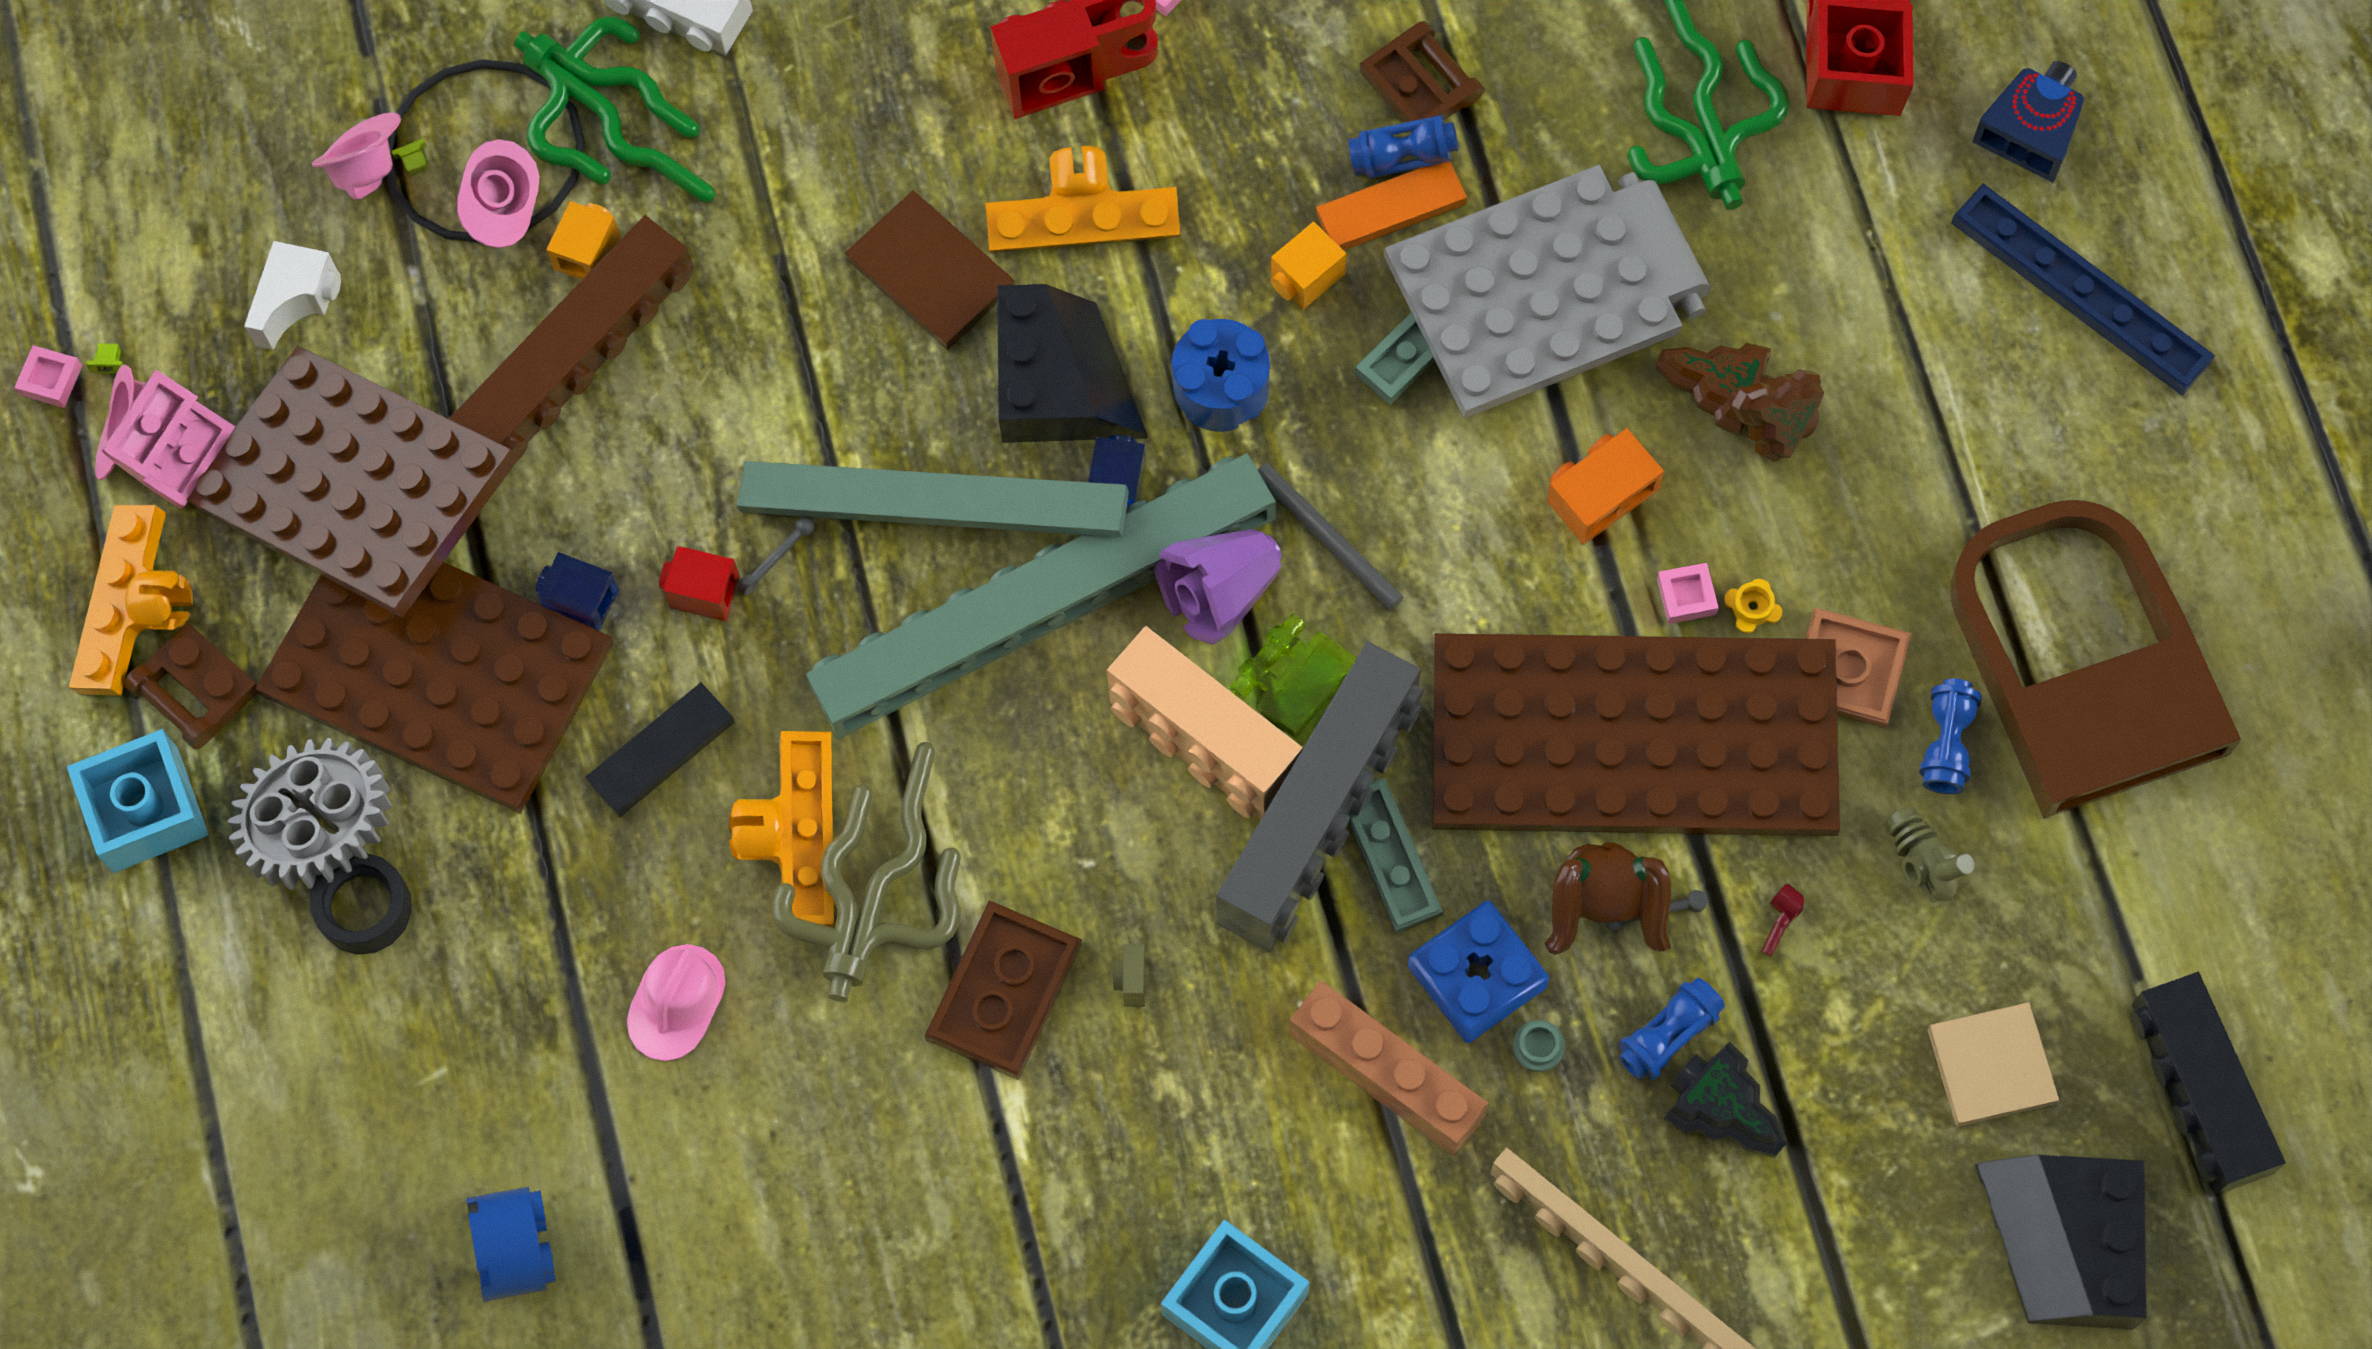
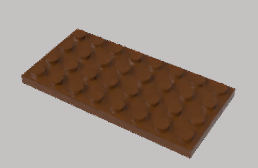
M1435 633L1432 829L1838 836L1840 832L1836 640Z

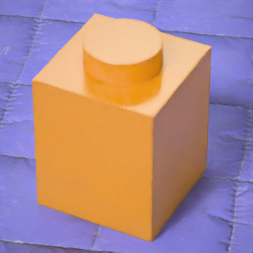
M570 201L546 250L555 271L582 280L619 242L621 236L614 216L607 209L593 203L583 206Z
M1313 221L1271 257V284L1282 298L1287 301L1293 299L1304 310L1346 274L1347 253Z

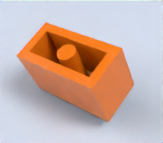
M1625 428L1614 437L1611 434L1604 435L1591 446L1587 457L1576 465L1572 461L1564 464L1550 478L1551 483L1549 485L1547 503L1583 545L1660 490L1664 470L1628 428Z

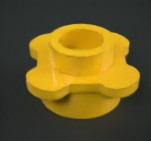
M1755 579L1752 582L1745 583L1738 590L1730 589L1725 594L1724 604L1733 610L1737 618L1736 628L1744 634L1753 633L1757 626L1766 622L1775 624L1781 619L1782 608L1780 605L1775 604L1774 594L1766 580ZM1753 602L1757 604L1758 608L1751 610L1748 605Z

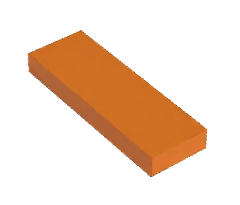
M1451 162L1416 169L1317 206L1316 215L1323 231L1343 250H1347L1467 205V196Z

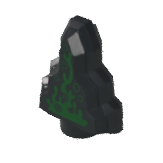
M1731 1042L1723 1046L1708 1062L1698 1054L1694 1055L1670 1086L1680 1095L1675 1104L1666 1113L1664 1121L1685 1135L1697 1131L1713 1142L1730 1138L1746 1151L1774 1158L1787 1144V1139L1776 1116L1760 1103V1085L1746 1071L1748 1059Z

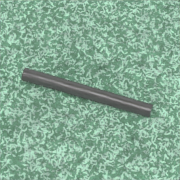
M1268 462L1258 469L1271 494L1390 611L1400 604L1404 596Z

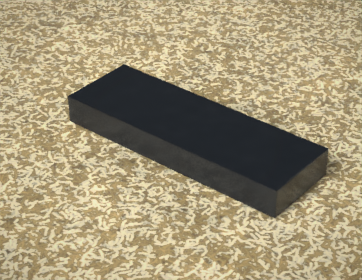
M700 682L585 778L590 786L620 818L734 724L735 721L732 715Z

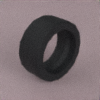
M367 853L368 857L366 859L356 856L349 859L352 869L349 873L340 867L333 869V882L328 883L322 874L317 875L309 894L310 913L319 931L338 949L357 955L376 953L392 945L405 931L412 913L411 894L397 869L384 858ZM371 876L377 878L386 885L390 893V906L387 914L377 925L365 931L354 932L341 927L335 921L332 914L331 903L335 893L344 883L356 877Z

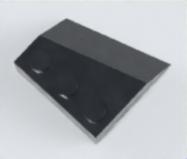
M1047 284L997 285L998 421L1002 443L1147 439V432L1097 303Z
M2038 1154L1975 1164L1980 1182H1983L1992 1207L1990 1212L1996 1229L1999 1228L2009 1258L2007 1263L2028 1323L2134 1330L2147 1318L2144 1161Z

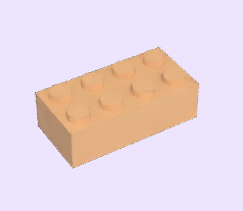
M1145 626L1107 669L1109 697L1112 704L1111 711L1129 727H1134L1138 724L1151 735L1149 737L1150 742L1161 753L1170 758L1176 754L1189 764V773L1202 785L1211 788L1214 784L1228 795L1226 798L1227 802L1240 815L1245 818H1250L1254 815L1261 821L1302 752L1303 747Z

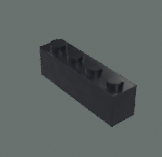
M2199 971L2142 991L2132 1003L2131 1021L2139 1038L2142 1040L2147 1039L2154 1055V1058H2152V1068L2159 1084L2162 1087L2168 1086L2176 1104L2173 1106V1114L2180 1131L2184 1135L2189 1134L2197 1151V1154L2194 1156L2195 1164L2202 1180L2206 1184L2211 1183L2216 1195L2275 1174L2286 1163Z

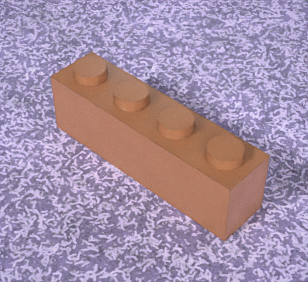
M1320 980L1291 1017L1289 1035L1453 1157L1457 1155L1485 1118L1488 1106L1487 1101L1322 980Z

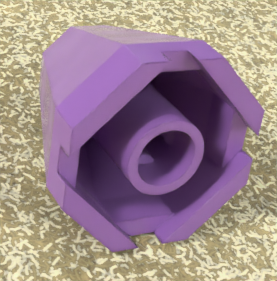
M1253 529L1177 541L1161 550L1159 558L1165 560L1156 564L1154 573L1168 610L1174 617L1183 613L1189 620V623L1182 626L1188 635L1214 645L1231 634L1277 577L1281 568V551L1271 536Z

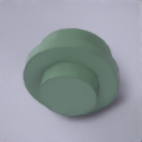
M1541 1020L1524 1024L1517 1031L1513 1041V1052L1516 1060L1521 1066L1533 1072H1545L1556 1067L1561 1061L1565 1050L1564 1038L1559 1029L1553 1024Z

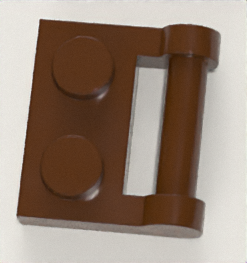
M1426 21L1415 24L1360 63L1359 72L1404 123L1442 115L1444 120H1446L1463 107L1467 108L1473 105L1485 92L1482 84L1474 77L1469 78L1433 38L1435 32ZM1420 50L1454 90L1447 94L1411 52Z
M188 622L144 665L133 669L124 681V687L135 697L142 696L182 731L183 740L195 750L207 744L258 693L255 690L256 682ZM168 673L209 711L203 717L196 718L157 682Z

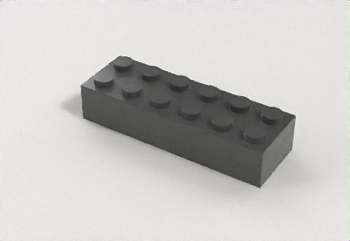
M1369 641L1366 642L1217 893L1218 925L1271 953L1278 940L1283 943L1287 942L1299 920V916L1295 914L1299 903L1303 897L1309 901L1313 898L1324 877V873L1320 871L1327 855L1335 858L1348 837L1349 831L1345 830L1350 819V812L1358 816L1362 814L1373 793L1370 785L1375 773L1379 771L1385 774L1397 753L1398 747L1394 746L1399 732L1401 729L1409 732L1421 712L1422 706L1418 703L1424 689L1419 687L1420 668Z

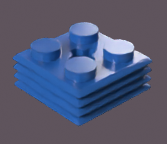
M1489 900L1477 906L1409 955L1408 961L1410 971L1466 1043L1472 1042L1544 991L1549 980L1546 971ZM1475 962L1477 965H1487L1488 979L1483 980L1479 975L1472 978L1467 976L1470 963Z

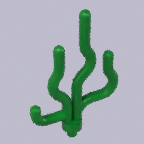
M1663 0L1682 43L1687 49L1701 58L1704 63L1703 75L1697 83L1693 95L1695 113L1704 134L1689 121L1675 117L1667 112L1663 104L1666 90L1663 70L1650 40L1646 37H1639L1635 40L1633 49L1647 82L1644 96L1646 114L1655 127L1666 134L1685 141L1690 147L1693 156L1663 166H1655L1649 161L1644 148L1636 145L1628 150V160L1638 178L1643 181L1653 180L1657 185L1670 184L1701 173L1710 197L1722 199L1726 210L1736 209L1743 204L1739 191L1746 183L1736 161V148L1741 141L1768 132L1780 125L1787 116L1790 106L1788 91L1780 79L1763 67L1753 43L1747 39L1740 40L1736 44L1735 50L1742 68L1750 82L1768 95L1771 104L1767 111L1743 119L1730 126L1724 132L1712 103L1713 93L1720 83L1724 69L1721 54L1714 43L1697 31L1684 0Z
M605 16L598 18L590 23L567 49L545 33H541L534 38L527 32L522 31L517 36L514 47L524 53L523 64L544 77L549 82L551 88L548 100L536 112L527 127L526 139L529 148L538 159L552 166L573 168L598 185H605L609 182L611 178L610 171L598 161L577 149L556 147L546 140V131L561 115L570 95L600 117L606 146L618 160L632 166L648 167L656 170L701 202L709 203L714 200L716 192L710 184L668 155L653 148L637 147L628 144L622 135L621 120L616 107L605 96L589 86L612 87L629 85L640 92L647 109L658 119L689 139L698 136L700 132L699 124L668 103L663 98L656 81L646 72L634 67L625 66L596 68L583 61L604 36L614 35L629 45L638 42L640 33L635 26L618 17Z

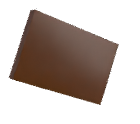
M914 190L845 252L846 260L946 350L953 346L997 304V285H1015V281Z
M989 900L926 1031V1041L1019 1080L1082 946V939Z

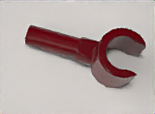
M1785 884L1770 902V905L1781 915L1775 921L1760 951L1769 957L1773 956L1790 923L1803 910L1804 897L1790 884Z

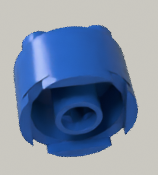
M1200 319L1191 324L1188 331L1180 338L1172 356L1173 394L1185 416L1193 424L1210 431H1231L1239 428L1238 425L1252 418L1253 420L1262 412L1269 396L1270 361L1264 338L1259 332L1234 320Z
M528 1186L466 1198L483 1302L547 1290L546 1283L556 1282L550 1243H539L537 1236L538 1232L547 1231L541 1190L530 1192Z

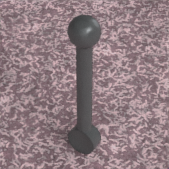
M802 517L798 519L795 525L796 529L752 574H748L741 580L738 585L739 591L745 596L752 593L758 581L802 536H809L813 533L815 525L810 518Z
M1694 890L1689 894L1688 898L1671 902L1670 913L1688 908L1693 912H1701L1706 908L1708 897L1703 891ZM1633 918L1620 922H1605V925L1608 929L1612 931H1617L1621 929L1625 923L1638 921V919Z

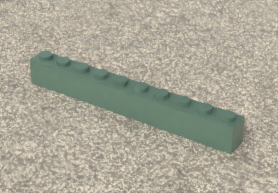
M1248 453L1236 459L1234 457L1223 458L1213 464L1208 473L1192 481L1190 478L1179 480L1172 484L1165 491L1164 495L1150 502L1141 500L1126 508L1122 537L1078 535V538L1062 546L1060 544L1049 545L1040 550L1035 555L1034 560L1018 568L1016 566L1005 567L996 572L991 577L990 582L974 590L972 588L961 589L952 594L946 600V604L930 612L928 610L917 611L908 616L902 622V626L886 634L883 632L871 634L859 642L858 648L842 656L834 654L821 659L813 666L812 671L806 673L810 689L838 740L1156 580L1155 566L1157 563L1165 560L1159 558L1160 552L1173 543L1248 529L1256 530L1276 520V501Z

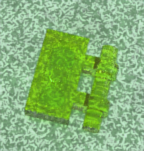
M1292 613L1282 626L1275 625L1267 634L1266 639L1268 642L1253 659L1248 657L1238 668L1240 675L1229 686V689L1242 700L1247 697L1254 687L1262 689L1265 693L1256 702V710L1296 739L1341 686L1357 658L1320 630L1305 644L1297 637L1307 625L1303 619ZM1282 654L1290 656L1293 660L1279 677L1269 671Z

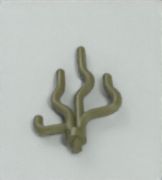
M928 742L920 743L915 749L902 801L901 823L906 836V846L900 855L883 863L872 873L865 887L858 919L857 904L851 889L842 877L841 864L843 859L859 844L865 829L873 797L872 789L866 784H860L854 788L844 828L827 846L821 859V877L827 892L837 907L835 927L832 928L795 917L792 912L795 889L791 884H779L775 890L772 901V916L776 926L784 934L794 939L829 948L823 977L831 981L828 997L832 1000L847 1002L851 986L856 987L863 984L869 957L878 945L889 942L916 949L930 950L946 944L954 937L959 926L961 909L955 892V881L961 855L955 848H946L941 854L934 891L940 910V920L934 928L920 929L902 923L889 922L877 925L888 885L914 869L920 863L926 849L927 835L921 818V808L935 755L934 747Z

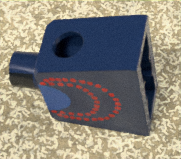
M2061 61L2052 62L2045 75L2030 68L2022 69L1983 114L1972 142L2054 183L2065 158L2085 100L2082 94L2070 89L2077 77L2076 71L2070 65Z

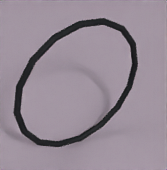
M480 59L442 69L411 90L396 113L400 114L402 120L418 96L446 77L481 68L519 72L548 87L550 90L551 88L549 82L544 77L521 63ZM568 100L565 109L569 113L576 141L575 149L584 152L585 140L577 109ZM397 128L388 137L390 154H392L391 151L393 149ZM392 165V171L386 175L389 192L413 222L445 239L478 242L467 232L447 230L419 215L398 190ZM571 168L570 176L552 203L531 217L527 231L558 210L577 182L579 171Z

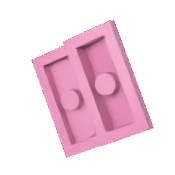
M155 370L101 452L146 487L179 509H182L188 502L187 498L196 487L198 478L207 471L236 426L197 402L198 396L158 370Z

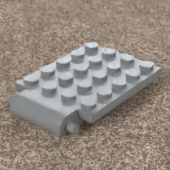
M1597 165L1385 247L1384 258L1464 419L1678 335L1683 326L1674 310L1678 307H1683L1689 319H1695L1706 312L1701 298H1704L1710 292L1711 286L1655 181L1639 182L1635 173H1629L1618 181L1621 190L1613 192L1600 165Z

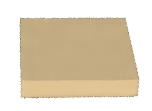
M2029 1002L1940 1022L1928 1027L1927 1031L1956 1127L2052 1106L2058 1103L2059 1097Z

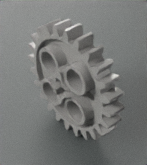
M327 738L321 749L317 748L312 739L307 740L304 752L298 753L290 745L287 748V758L282 761L273 754L269 756L272 768L268 771L255 768L253 772L258 781L255 784L245 783L240 786L247 798L232 801L231 805L239 814L228 819V824L234 830L229 839L237 849L235 851L236 855L257 879L264 876L270 886L273 887L282 880L289 890L295 887L299 878L302 879L309 889L313 888L317 875L322 874L327 882L330 883L333 882V869L340 867L347 873L351 872L349 859L353 856L366 859L368 855L363 848L364 844L379 843L381 841L374 828L384 827L389 824L382 811L392 807V803L386 795L391 789L375 760H371L362 748L355 751L348 741H345L338 748L331 738ZM290 793L296 797L305 809H297L292 800L283 794ZM313 816L319 819L322 817L332 830L337 831V833L331 834L326 831Z

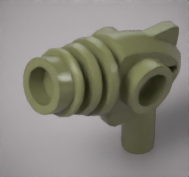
M1913 806L1900 809L1887 819V824L1890 827L1889 834L1895 837L1894 844L1897 847L1898 855L1906 856L1902 863L1906 880L1914 887L1920 886L1928 894L1932 903L1951 901L1956 893V878L1970 874L1974 870L1975 863L1973 858L1968 854L1956 856L1954 850L1949 845L1942 844L1939 838H1936L1937 833L1934 829L1930 828L1929 824L1925 821H1922L1923 816L1917 814Z

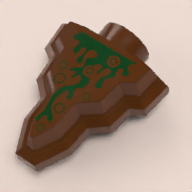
M1750 343L1744 344L1740 349L1720 345L1708 353L1690 347L1664 349L1661 351L1656 364V369L1674 387L1692 393L1697 408L1713 415L1717 427L1737 436L1740 435L1744 428V423L1738 420L1732 407L1733 398L1731 392L1756 383L1764 384L1767 380L1774 381L1776 379L1764 374L1770 358L1771 348Z
M1798 369L1793 374L1779 376L1774 381L1767 380L1764 384L1756 383L1731 392L1733 398L1732 407L1738 420L1748 425V437L1756 442L1755 452L1773 462L1780 460V458H1790L1801 439L1807 438L1815 431L1819 422L1817 409L1824 396V391L1820 385V375L1813 371Z

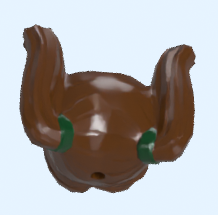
M1605 842L1602 845L1585 844L1575 848L1559 867L1554 880L1552 894L1553 931L1545 942L1548 952L1556 955L1570 948L1577 933L1579 918H1586L1594 922H1620L1637 918L1647 946L1652 950L1658 951L1670 949L1671 944L1667 931L1671 904V879L1663 861L1653 857H1637L1633 852L1615 842Z

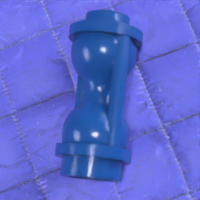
M1442 115L1359 132V137L1349 139V151L1354 173L1356 176L1367 174L1369 179L1451 162V152L1459 150L1454 123L1445 124ZM1412 131L1411 134L1403 138L1393 136L1394 134ZM1405 156H1414L1418 158L1409 161L1399 162V160Z
M1951 678L1944 680L1943 684L1934 686L1931 690V700L1933 701L1932 714L1940 726L1941 734L1927 748L1924 761L1921 762L1919 773L1923 777V787L1940 794H1959L1963 791L1964 783L1970 780L1971 770L1968 768L1970 757L1967 749L1961 742V733L1974 721L1977 708L1981 705L1982 701L1981 693L1973 689L1972 683L1962 679Z
M1697 977L1691 983L1684 982L1678 987V992L1672 996L1668 1005L1645 1027L1634 1031L1630 1037L1625 1036L1619 1041V1047L1623 1052L1619 1056L1620 1062L1635 1078L1641 1079L1645 1076L1650 1080H1655L1661 1075L1660 1070L1668 1064L1670 1058L1694 1035L1703 1032L1709 1025L1714 1026L1720 1020L1719 1013L1725 1008L1722 998L1713 987L1701 978Z

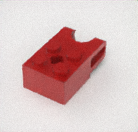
M1058 0L1050 3L1043 10L1024 16L1012 15L1004 18L999 24L990 26L996 73L1014 119L1103 91L1104 80L1144 68L1153 63L1158 54V38L1152 27L1156 20V1ZM1129 1L1141 3L1144 7L1138 14H1131L1122 17L1120 14L1123 5ZM1134 37L1140 38L1146 43L1144 48L1136 51L1127 49L1124 44Z
M1806 0V108L1901 116L1914 86L1913 6L1910 4V0Z

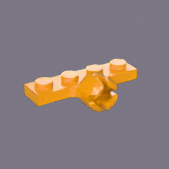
M1081 146L1084 173L1075 174L1072 147L1061 148L1054 151L1050 156L1052 189L1049 196L1038 199L985 203L990 253L1180 237L1176 187L1121 192L1111 190L1108 184L1106 154L1101 148Z
M114 505L69 688L80 695L121 696L134 642L138 634L144 630H174L184 625L190 617V613L186 611L171 612L172 606L193 605V593L189 581L182 575H178L176 571L153 570L166 512L156 505Z
M781 731L779 737L780 795L773 799H738L733 803L729 820V830L732 832V839H729L732 856L737 860H771L777 863L781 871V884L789 883L795 889V898L792 905L794 916L833 928L834 901L827 892L821 877V859L827 846L833 841L831 732Z

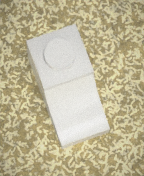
M273 241L244 325L256 347L274 350L279 338L293 323L308 315H325L329 301L336 299L341 285V275L330 254L324 251Z

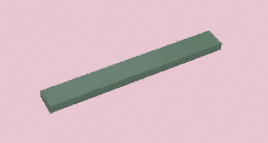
M745 461L737 507L741 513L1122 537L1129 491L1126 485Z

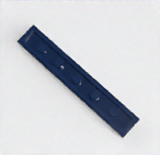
M1984 183L1953 216L1951 224L2181 396L2189 390L2214 360L2215 355Z

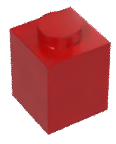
M677 546L673 560H666L662 567L659 588L663 589L669 608L726 621L740 575L734 559Z

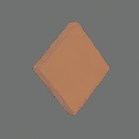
M1814 607L1806 639L1836 640L1837 715L1882 728L1887 727L1912 633Z

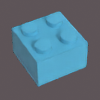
M163 729L67 766L96 854L113 873L209 836L179 749Z
M1224 1219L1161 1302L1162 1315L1207 1349H1268L1309 1295L1310 1282Z

